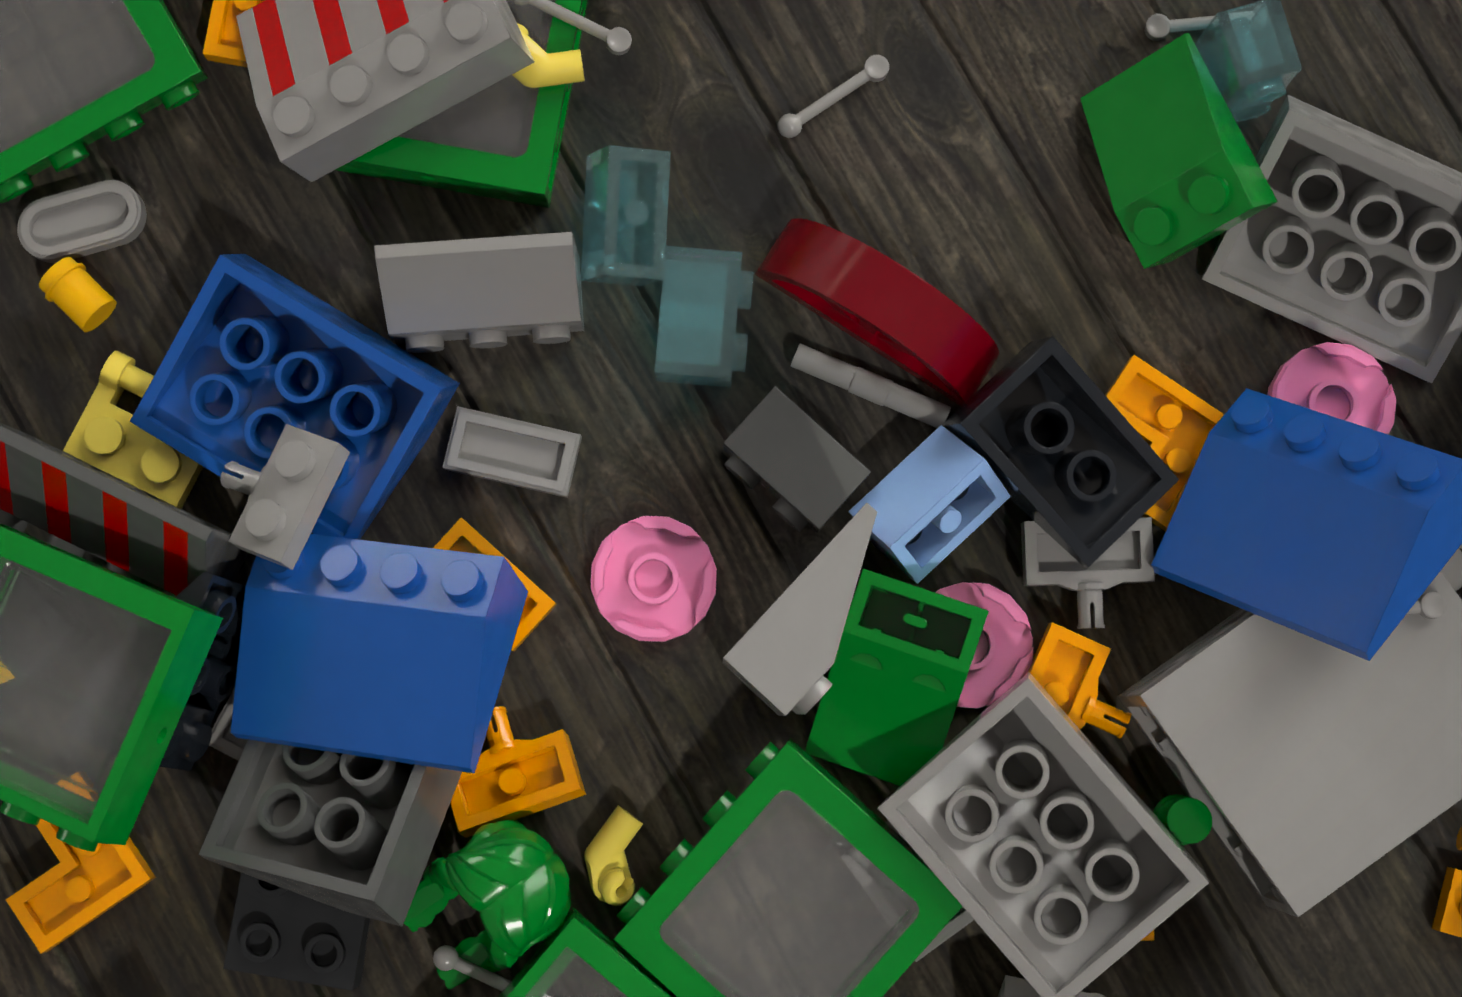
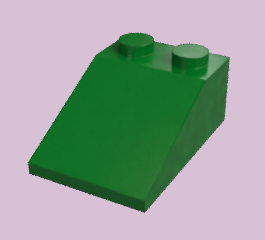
M1189 33L1183 34L1080 98L1114 212L1144 269L1171 262L1278 202Z

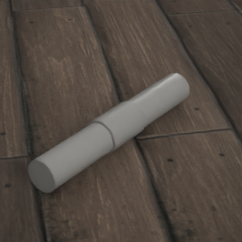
M801 343L791 363V367L935 428H938L946 421L951 406L898 385L890 379L864 368L848 364Z

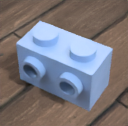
M940 425L848 512L854 517L866 503L877 511L870 541L881 553L918 584L1011 496L985 458Z

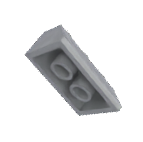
M572 232L374 246L388 335L396 344H406L407 352L428 353L444 350V341L469 339V347L496 348L508 344L507 336L532 335L533 343L555 344L570 341V332L584 331L580 259Z

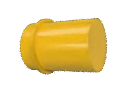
M65 257L55 263L39 282V288L45 293V298L49 302H54L84 332L92 331L101 325L111 315L117 304L116 300L86 272L85 265L77 263L72 257Z

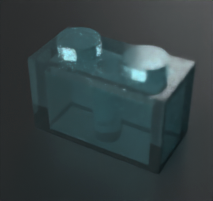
M1262 0L1219 12L1195 43L1236 122L1253 119L1271 110L1270 103L1287 93L1285 88L1302 70L1281 0Z
M609 145L587 155L581 281L643 286L665 280L671 152Z
M666 246L654 371L656 381L731 388L732 371L745 372L748 334L736 333L738 308L750 309L754 272L741 271L742 252Z

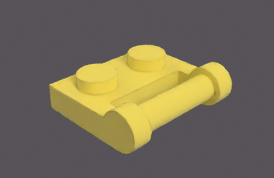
M118 350L114 351L106 360L99 376V383L63 451L182 509L203 466L131 423L130 420L133 414L116 406L124 389L143 398L154 375L136 367L134 358Z

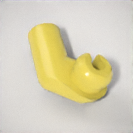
M517 23L535 61L531 65L512 74L522 85L530 88H539L585 81L580 49L547 54L528 36V30L523 25Z
M619 805L593 838L584 854L593 893L600 901L613 906L627 903L634 894L635 883L631 877L624 850L643 825L639 819Z

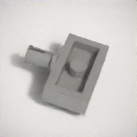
M286 424L267 464L260 472L240 465L235 461L228 462L224 468L235 476L222 472L220 477L222 486L249 495L248 502L228 542L243 551L293 570L350 452L335 441Z
M1152 517L1139 518L1088 568L1083 567L1034 521H1024L1021 523L1023 586L1057 585L1071 591H1077V629L1105 628L1102 590L1121 583H1150L1155 581L1154 570L1151 566L1154 559Z

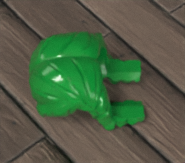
M508 819L485 824L476 830L472 838L461 850L449 854L446 858H437L426 868L423 873L424 879L419 882L404 924L412 932L417 931L419 927L428 926L435 918V914L443 911L448 901L454 899L459 894L471 908L479 911L485 930L481 931L478 937H468L462 940L454 949H456L460 958L491 972H499L505 968L512 967L518 960V957H522L530 947L552 936L564 924L571 907L569 876L564 863L554 853V849L541 835L527 829L519 821ZM436 967L439 977L444 980L445 987L448 989H453L470 979V976L455 969L442 971Z

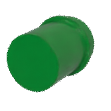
M1178 794L1169 795L1160 800L1153 810V813L1182 846L1202 841L1207 837L1212 827L1210 810L1202 801Z

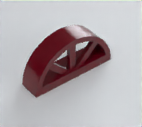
M802 218L789 220L755 273L756 276L960 406H963L977 392L1000 355L996 343L984 328L931 284L874 248L824 224Z

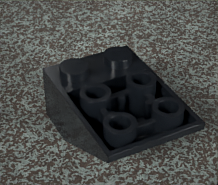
M204 571L175 597L222 617L223 620L159 767L191 771L194 763L204 755L212 737L210 725L220 702L228 697L236 683V664L238 662L246 585ZM147 621L91 671L65 733L117 756L171 630L152 621Z

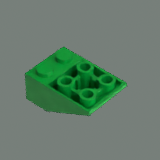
M863 569L848 612L836 658L827 678L833 685L821 697L805 752L895 785H903L943 748L989 611Z

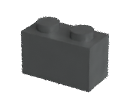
M776 386L723 443V450L730 456L724 464L726 468L751 490L758 483L763 485L778 499L772 506V509L799 533L807 525L817 534L871 473L870 470Z

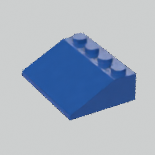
M247 254L220 255L130 422L220 477L222 472L235 476L224 468L231 461L238 462L240 465L260 472L267 464L286 424L341 444L350 454L312 533L360 540L429 439L460 383Z
M1246 388L1209 432L1151 566L1156 574L1370 661L1462 544V459Z
M310 534L293 570L256 556L245 586L230 733L236 738L475 773L528 590L505 557L317 534Z

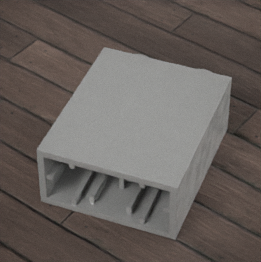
M1459 548L1423 592V594L1428 592L1442 594L1447 601L1445 614L1435 619H1426L1420 614L1405 615L1370 661L1240 608L1117 696L1126 710L1131 713V717L1188 797L1198 799L1208 807L1212 815L1211 829L1266 906L1296 917L1301 916L1462 799V599L1456 593L1462 587V552Z

